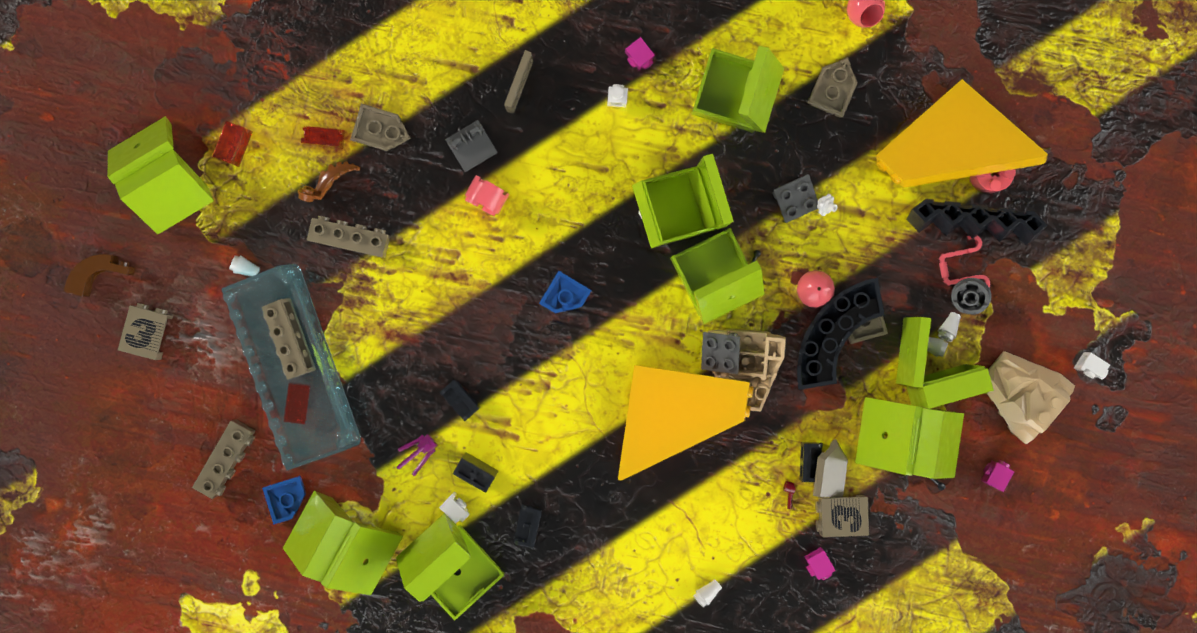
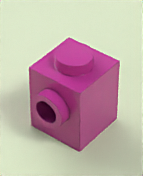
M641 37L625 49V54L629 57L627 61L633 68L636 67L638 70L642 68L647 69L654 63L652 60L655 55Z
M1001 460L999 462L991 461L984 468L985 474L981 481L1004 492L1014 471L1009 469V464Z
M821 547L804 556L809 564L806 567L808 572L818 580H825L832 576V572L836 571Z

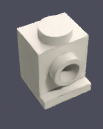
M614 84L613 87L609 86L607 106L626 108L628 88H624V85Z
M1084 352L1074 369L1084 371L1083 373L1092 379L1098 377L1102 380L1107 376L1110 364L1090 352Z
M453 492L439 508L456 524L459 520L463 522L470 513L466 508L467 504L461 498L456 499L457 493Z

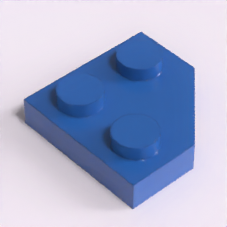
M558 271L539 304L555 314L580 308L592 290Z
M301 476L262 488L273 524L293 519L306 496Z

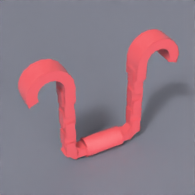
M979 236L974 238L976 241L974 248L941 254L939 257L941 277L948 286L957 284L965 278L982 279L990 287V280L985 275H975L951 281L948 279L949 272L945 258L978 251L982 246V240Z

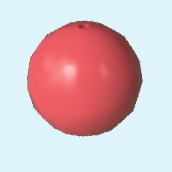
M849 0L847 5V15L850 21L861 28L876 25L881 21L885 12L884 0Z
M818 270L805 273L797 285L799 299L803 304L811 308L824 307L833 298L835 292L834 282L831 277L825 272Z

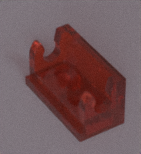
M226 121L212 157L239 167L253 131Z
M311 126L303 127L304 137H301L303 145L343 149L345 130Z
M289 382L283 422L305 424L310 393L309 385Z

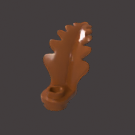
M337 162L336 167L330 164L327 171L322 170L320 172L317 187L315 189L310 186L299 188L298 198L306 202H313L314 199L322 200L336 179L347 172L360 171V167L348 162L343 164Z

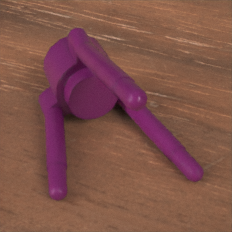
M429 434L426 436L421 435L418 439L398 449L401 452L419 443L417 445L418 449L397 466V469L402 468L420 452L424 454L428 452L412 473L413 476L417 474L428 458L436 451L434 448L438 446Z

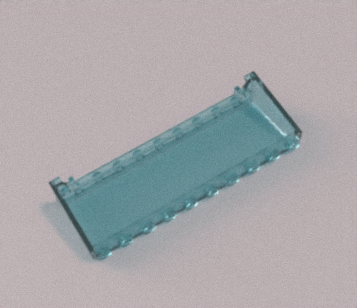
M279 265L222 288L223 299L230 311V318L235 325L236 335L240 339L243 354L247 359L249 371L255 381L256 391L260 395L262 408L266 412L269 427L275 437V444L280 451L281 461L286 471L359 445L361 438L303 274L298 265ZM285 298H291L316 368L315 371L287 380L286 375L283 373V366L276 353V347L270 336V330L267 321L263 317L262 306Z

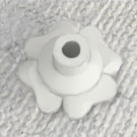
M827 194L818 200L817 208L821 216L837 210V205L834 204V196L831 194Z

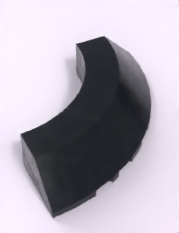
M878 277L865 280L840 292L815 316L807 329L799 351L797 364L799 390L837 384V361L846 340L864 323L885 316Z

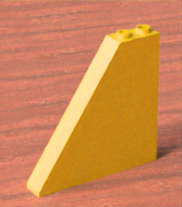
M962 79L876 155V165L882 172L886 171L895 184H900L905 188L1042 165L1046 162L1048 154Z
M634 365L618 480H624L745 421L746 417L750 416L751 406H748V399L752 398L754 387L750 386L751 382Z

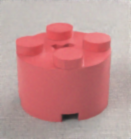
M1016 170L994 172L993 177L990 175L991 173L971 176L970 181L974 188L980 192L995 193L1006 189L1012 183Z
M476 175L465 194V201L477 207L479 204L482 205V210L490 215L495 216V214H499L509 193L504 192V190L487 180H480L481 177Z

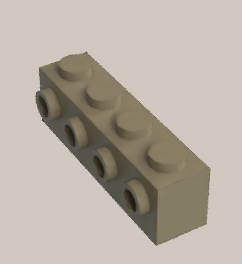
M318 216V219H311L307 241L377 257H386L390 236L385 234V230L375 228L373 232L367 230V226L356 224L355 227L348 226V222L341 220L333 223L329 222L330 218Z
M291 298L280 299L262 306L263 317L267 321L270 336L274 341L276 353L280 358L283 373L286 375L287 380L315 371L316 368Z
M237 419L231 420L192 488L211 499L221 496L226 489L224 485L227 479L230 480L236 472L234 467L237 462L240 463L246 454L244 453L245 448L254 441L255 436L253 434L256 430Z

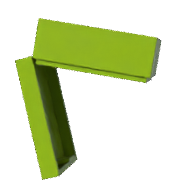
M759 46L754 61L712 48L691 114L751 133L754 131L765 133L784 67L768 47Z
M166 116L108 150L107 177L115 184L120 199L157 234H160L214 201L208 186L173 150L172 125Z
M713 154L703 156L698 166L642 180L632 185L651 248L707 233L715 229H721L734 222Z
M731 228L670 257L703 324L765 295L762 269L758 261L751 264L747 263Z
M904 317L896 384H902L907 387L911 405L930 409L994 391L988 368H985V366L964 364L925 375L931 318Z
M865 397L855 463L903 475H917L932 479L955 478L964 413L928 409ZM885 432L888 433V437L886 439L884 438Z
M314 491L283 549L302 576L319 581L328 589L371 595L403 536L396 531L353 522L332 497Z
M445 513L396 557L404 588L419 602L426 600L432 595L454 621L505 575L461 525L457 526ZM460 569L461 574L455 575V572Z

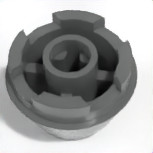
M965 278L954 286L951 294L952 302L962 313L970 315L979 314L989 306L991 291L982 280Z

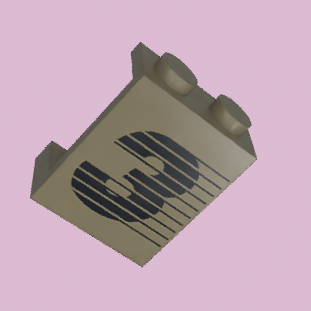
M137 303V306L130 305L118 350L153 360H161L163 352H160L159 349L167 319H172L173 315L167 314L168 310L156 308V310L148 309L149 305Z
M867 496L818 497V501L815 503L816 513H819V520L816 521V530L822 537L869 536Z

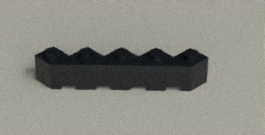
M934 199L923 200L911 210L906 219L919 233L934 223L945 236L960 226L972 239L987 229L1001 242L1013 232L1026 246L1048 226L1034 211L1019 212L1015 211V209L1001 207L994 209L976 204L968 206L951 201H945L944 203L935 202Z

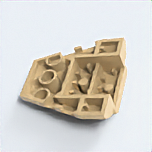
M732 328L708 331L726 335L737 333L740 336L739 373L712 372L715 377L751 382L750 386L754 387L752 398L748 399V406H751L750 411L761 412L784 359L786 337L773 335L767 331Z
M1005 351L988 369L994 391L987 392L991 401H994L999 414L1005 419L1010 432L1024 444H1028L1039 433H1043L1070 402V395L1075 388V385L1062 374Z

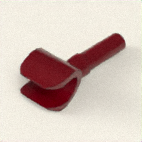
M785 481L783 491L788 492L787 509H792V499L796 488L794 483Z

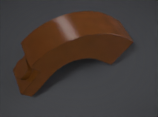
M101 254L88 257L72 269L66 280L64 292L90 297L93 282L101 273L113 271L134 275L135 268L129 267L130 263L119 261L118 256Z

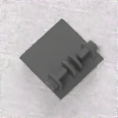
M478 120L445 139L465 172L498 153Z
M809 174L778 187L772 192L774 198L778 201L785 223L818 209V199Z
M703 332L701 369L738 374L740 336L737 333L726 335Z

